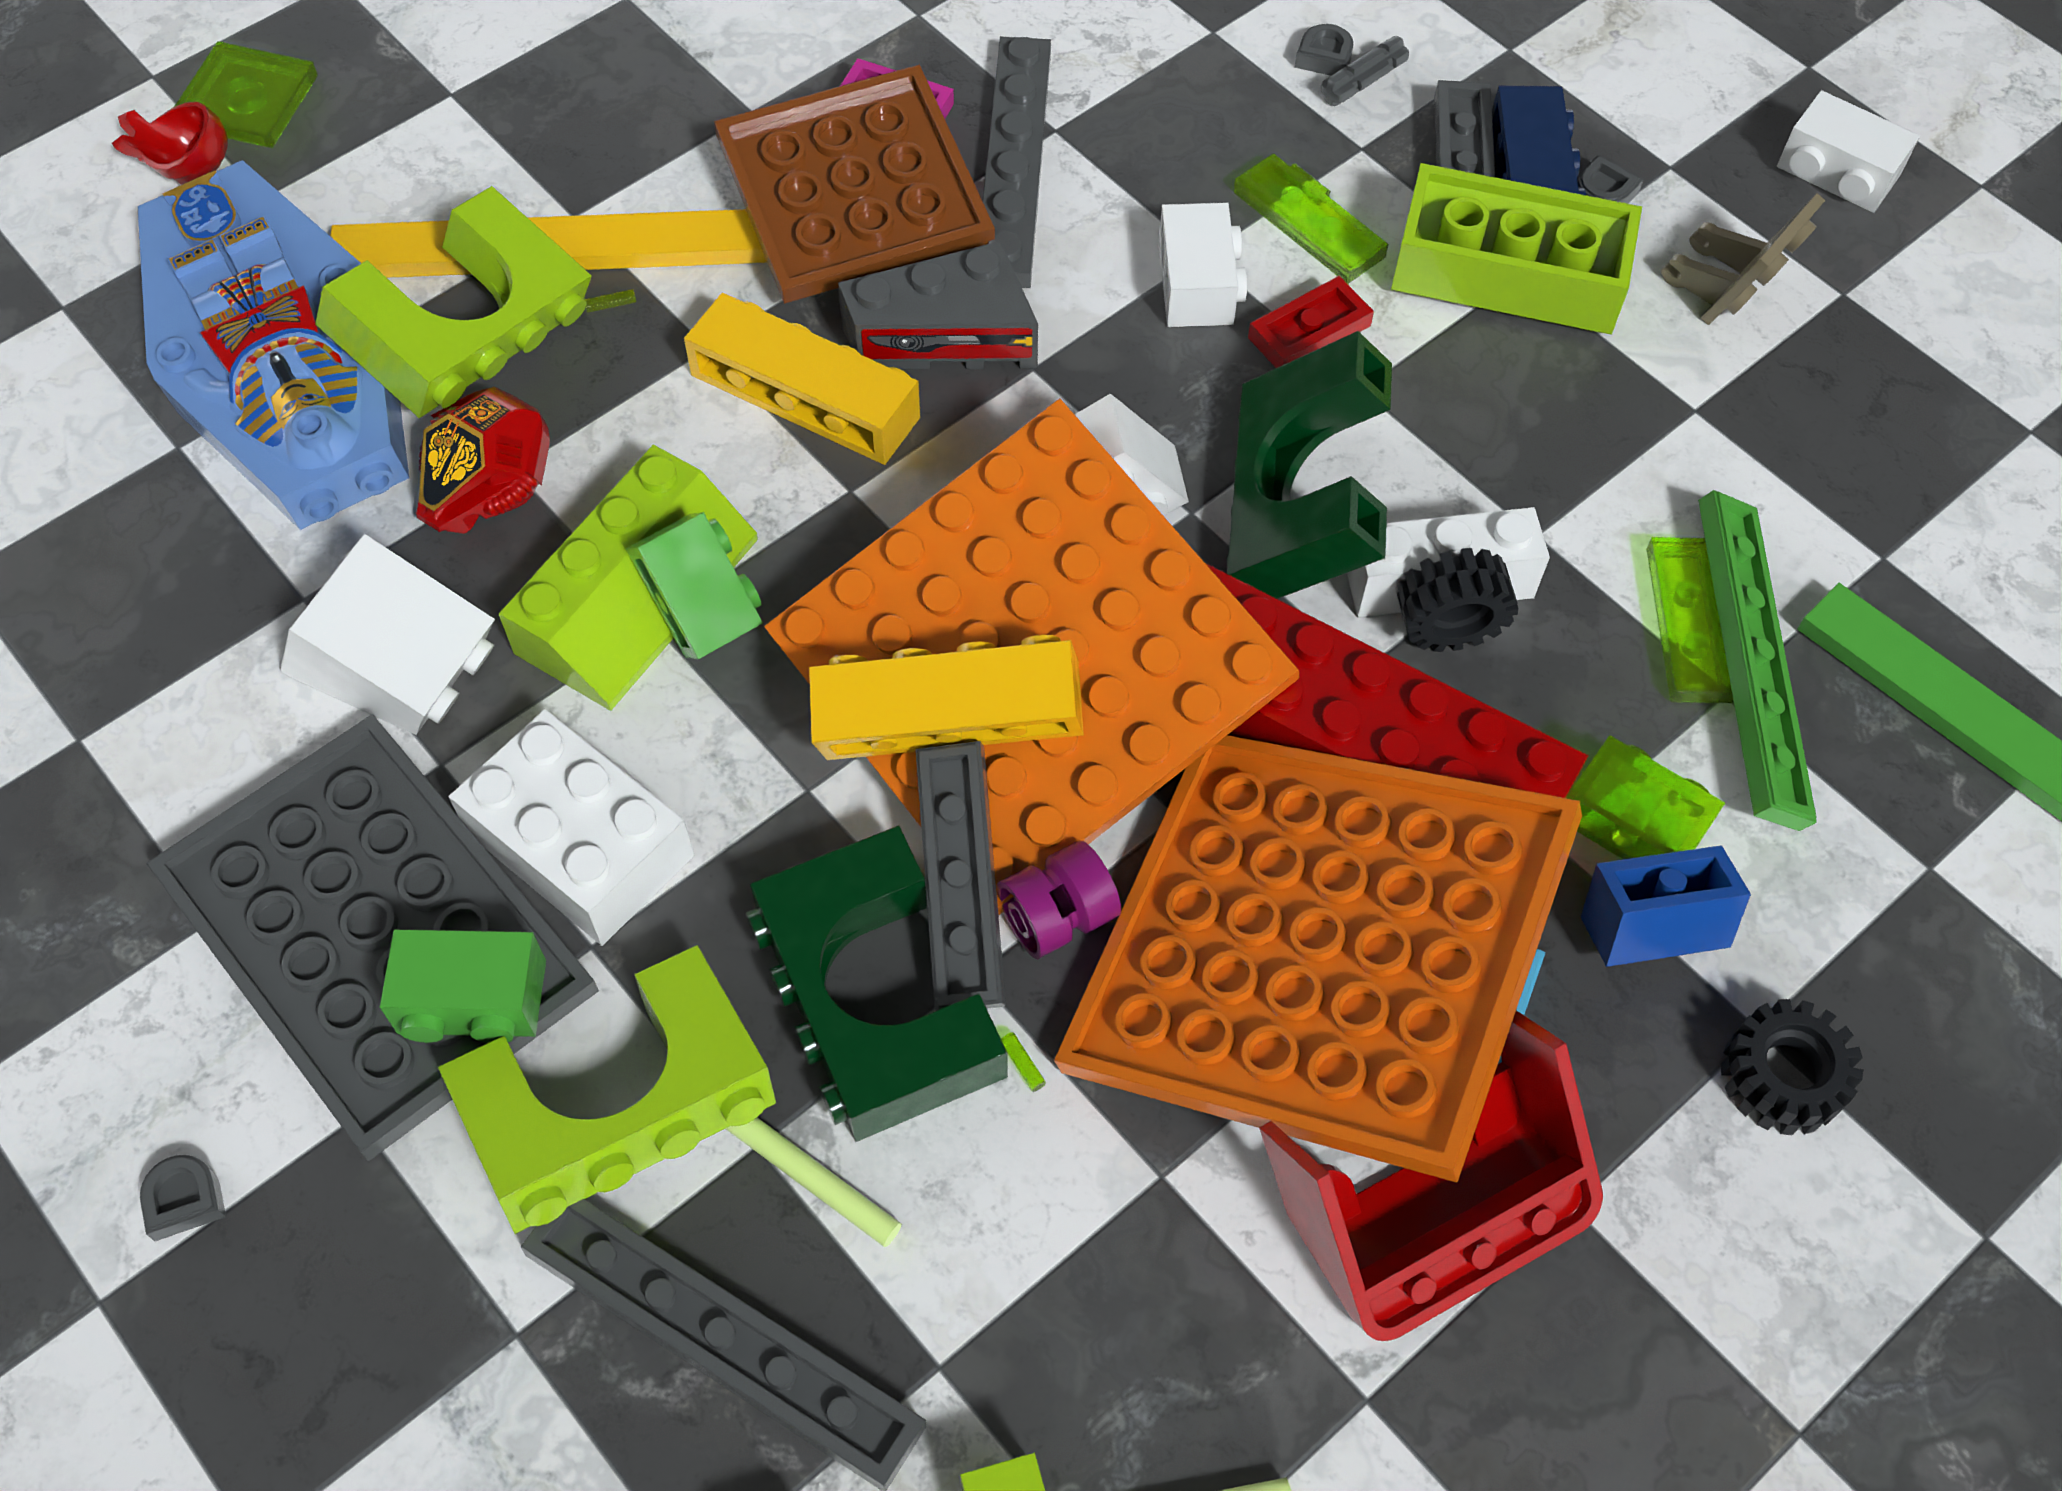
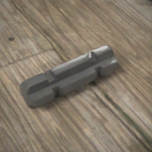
M1399 36L1391 37L1322 81L1321 92L1326 96L1327 103L1331 106H1337L1345 102L1357 92L1365 89L1394 68L1406 62L1409 58V50L1404 46L1403 39Z

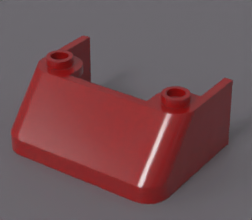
M1517 1010L1501 1053L1502 1062L1497 1065L1458 1182L1402 1168L1356 1194L1351 1179L1334 1165L1317 1163L1272 1121L1259 1127L1289 1219L1349 1316L1368 1336L1377 1341H1391L1412 1331L1580 1234L1593 1223L1599 1214L1603 1201V1190L1567 1044Z

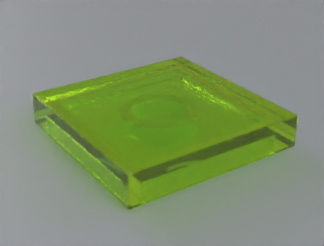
M217 41L175 106L186 102H199L220 118L229 139L273 148L318 77L313 61Z

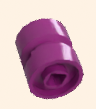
M1081 840L1048 856L1045 860L1044 870L1030 865L999 881L997 884V895L1001 902L1010 894L1013 895V898L1002 905L1003 913L1022 947L1031 957L1037 960L1070 943L1073 938V929L1076 928L1080 932L1087 934L1121 914L1119 895L1111 875L1095 850Z

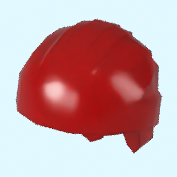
M186 102L175 106L151 123L146 121L135 110L126 112L118 116L120 126L128 135H121L112 142L114 148L119 152L138 158L139 161L146 163L159 174L168 179H174L181 185L216 171L220 167L228 147L227 133L220 118L199 102Z

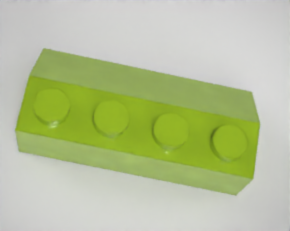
M1420 163L1391 290L1612 335L1629 290L1643 206Z
M653 444L501 610L499 617L513 653L609 711H612L674 638L626 548L689 514L704 512L708 521L713 518L716 519L726 532L732 546V551L726 555L734 568L758 540L757 532L700 469Z

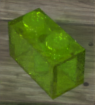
M1611 735L1608 736L1567 798L1580 801L1582 818L1577 832L1623 860L1697 849L1725 805V802L1711 795L1702 784L1677 775L1652 760L1641 748L1634 745H1626Z

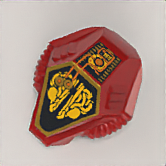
M493 386L473 392L456 401L451 406L430 415L433 419L430 420L431 425L423 430L422 445L418 455L420 458L418 463L421 475L419 502L416 511L417 519L438 532L445 530L465 534L472 529L479 516L487 519L516 509L533 496L538 484L542 486L550 446V436L547 423L535 407Z

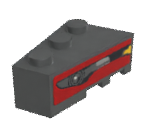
M1001 241L838 283L842 325L850 347L857 350L861 355L889 368L931 369V362H966V369H984V362L1020 361V369L1038 368V322Z

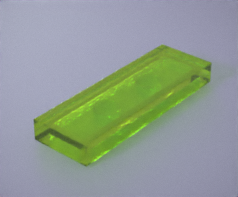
M1274 153L1235 178L1233 192L1336 276H1340L1347 284L1386 258L1389 245L1387 242Z
M1651 537L1646 551L1670 701L1733 703L1705 538Z

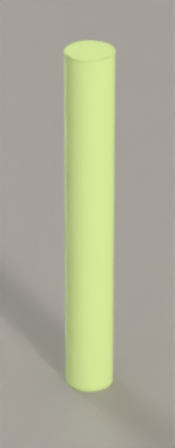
M758 1117L745 1125L726 1128L727 1131L883 1247H887L898 1234L902 1226L899 1221Z

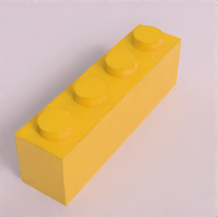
M723 292L684 337L691 376L883 465H886L921 418L918 380L911 378L903 370L882 365L861 355L850 346L838 345L812 333L801 324L789 323L765 312L752 302L740 301Z
M1035 635L1022 640V645L998 648L989 642H969L958 646L957 652L932 654L930 651L920 648L902 649L894 652L891 659L868 661L867 658L858 655L833 657L829 660V665L809 667L812 744L826 760L916 752V749L980 741L982 745L1081 736L1084 733L1078 658L1071 640L1061 641L1059 637L1053 635Z

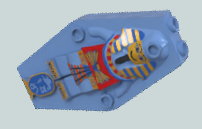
M243 160L217 172L212 171L162 193L163 195L139 205L138 222L146 363L154 380L177 413L300 530L316 522L325 521L333 517L337 512L371 496L382 494L392 486L409 479L400 401L315 325L322 287L361 263Z

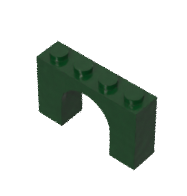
M1359 331L1242 384L1241 406L1238 415L1239 431L1237 457L1235 459L1233 505L1231 507L1232 520L1229 554L1227 557V574L1276 599L1385 559L1387 507L1352 476L1290 500L1291 488L1300 467L1322 442L1340 431L1391 410L1392 363Z
M899 825L750 884L756 908L745 913L755 941L760 950L772 946L779 965L769 970L784 1007L796 1002L804 1023L794 1026L804 1056L809 1065L821 1061L830 1081L819 1086L825 1105L834 1125L847 1121L855 1142L1008 1078V1052L979 993L907 1023L876 1025L860 1021L844 1012L835 1004L825 989L827 975L834 959L851 941L867 932L927 908L925 878Z

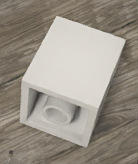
M364 533L290 627L280 671L294 680L417 735L428 718L439 724L459 695V692L453 689L452 685L462 671L465 670L469 674L474 675L484 663L494 647V644L486 640L495 619Z

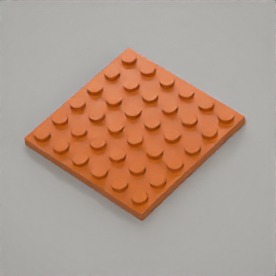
M1060 398L764 626L809 685V667L829 665L831 658L841 655H858L867 658L868 661L891 659L894 652L909 648L926 649L932 654L957 652L958 646L969 642H989L998 648L1022 645V640L1035 635H1053L1059 637L1061 641L1071 640L1079 662L1084 735L983 745L996 892L999 881L1030 865L1044 870L1046 858L1079 840L1089 845L1299 679L1297 667ZM916 752L866 756L921 827ZM1012 894L1007 896L1002 902L997 895L998 915L1003 912L1002 905L1013 898Z
M1227 735L1185 768L1054 1062L1060 1072L1066 1075L1258 1128L1272 1121L1290 1137L1458 1182L1582 818L1580 801Z

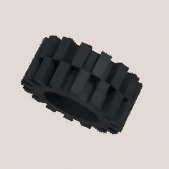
M1462 548L1459 556L1452 557L1451 551L1439 553L1440 561L1434 563L1430 558L1421 561V571L1411 568L1405 573L1406 581H1399L1397 585V597L1409 640L1412 644L1416 642L1418 648L1424 650L1432 646L1433 652H1443L1447 645H1451L1453 651L1463 650V643L1472 641L1474 646L1484 643L1483 636L1489 635L1495 638L1502 633L1500 626L1510 627L1514 622L1513 615H1518V603L1506 563L1503 562L1500 555L1495 554L1492 556L1490 550L1481 549L1475 556L1472 548Z
M1779 999L1772 1008H1770L1768 1003L1758 1007L1741 1024L1723 1051V1054L1728 1056L1721 1063V1076H1732L1725 1085L1729 1098L1741 1093L1745 1099L1737 1109L1745 1117L1753 1109L1759 1111L1762 1115L1756 1125L1766 1130H1769L1778 1121L1781 1122L1780 1134L1793 1135L1800 1127H1802L1804 1135L1815 1132L1822 1124L1826 1126L1852 1101L1858 1092L1855 1088L1863 1079L1864 1069L1854 1067L1863 1058L1860 1047L1846 1049L1845 1044L1854 1035L1847 1026L1835 1032L1829 1025L1837 1016L1827 1009L1819 1018L1812 1016L1815 1003L1802 1000L1794 1011L1792 1010L1790 999ZM1777 1045H1784L1803 1054L1815 1070L1816 1078L1814 1085L1806 1089H1797L1779 1080L1768 1066V1050Z

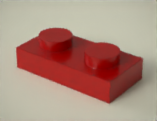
M1337 276L1251 322L1248 339L1275 368H1278L1356 331L1361 332L1369 328L1372 323L1374 310L1340 276Z

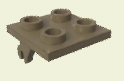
M1816 193L1768 242L1704 222L1698 228V231H1695L1689 238L1692 248L1704 256H1714L1739 272V275L1689 259L1682 254H1675L1669 263L1661 269V274L1670 285L1676 288H1686L1711 304L1708 310L1701 316V319L1707 325L1713 322L1725 309L1734 315L1758 290L1752 284L1755 280L1765 286L1787 263L1789 259L1781 253L1784 248L1793 253L1816 229L1817 226L1809 219L1825 202V199Z

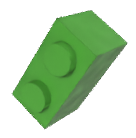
M704 512L689 514L626 548L685 658L700 659L763 624L756 611V608L761 606V600L754 585L745 574L737 575L726 555L732 551V546L726 532L716 519L713 518L708 521Z
M394 930L380 1009L397 1034H401L404 1038L416 1042H437L443 1039V1035H471L472 1038L485 1043H490L505 1036L507 1042L512 1041L514 1036L536 1037L546 959L533 932Z

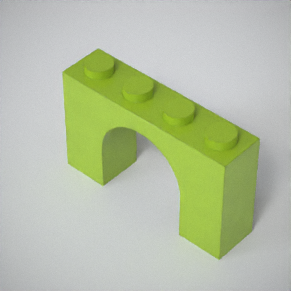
M493 186L451 210L442 248L491 292L499 306L497 312L474 320H455L433 314L414 303L368 260L322 287L315 325L419 419L439 405L442 408H447L454 404L462 396L466 387L482 377L484 380H489L504 367L507 360L521 350L524 353L533 351L544 340L549 331L560 324L567 327L574 323L584 312L587 305L584 297L592 275Z
M698 945L634 974L646 1012L667 1049V1059L664 1070L655 1086L640 1101L624 1111L597 1119L569 1118L551 1111L534 1096L505 1036L438 1067L514 1234L530 1226L548 1224L561 1216L568 1206L598 1192H609L618 1189L626 1184L634 1174L664 1159L681 1157L693 1150L700 1141L730 1126L745 1125L756 1119L764 1109L776 1104L768 1067Z

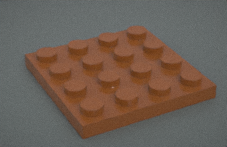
M920 64L714 121L717 139L784 304L839 288V282L989 244V241L995 239V227Z

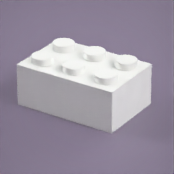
M546 709L448 796L458 817L487 851L601 946L695 856L683 818Z

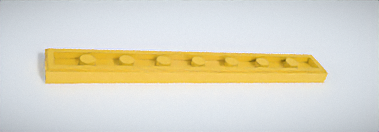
M746 209L527 217L585 270L767 263ZM449 221L332 225L330 236L360 263L368 260L386 278L471 274L442 248Z

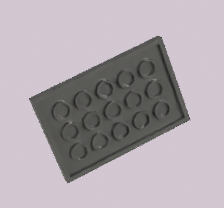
M373 714L146 863L368 1162L452 1100L438 1069L439 1066L488 1044L472 1038L471 1035H443V1039L440 1041L424 1043L406 1039L401 1034L396 1033L380 1009L394 930L533 932L546 959L536 1037L599 992L594 979ZM514 1036L513 1040L508 1042L513 1054H515L536 1037Z

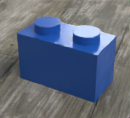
M1722 845L1596 863L1581 919L1605 966L1609 967L1731 948L1751 893Z

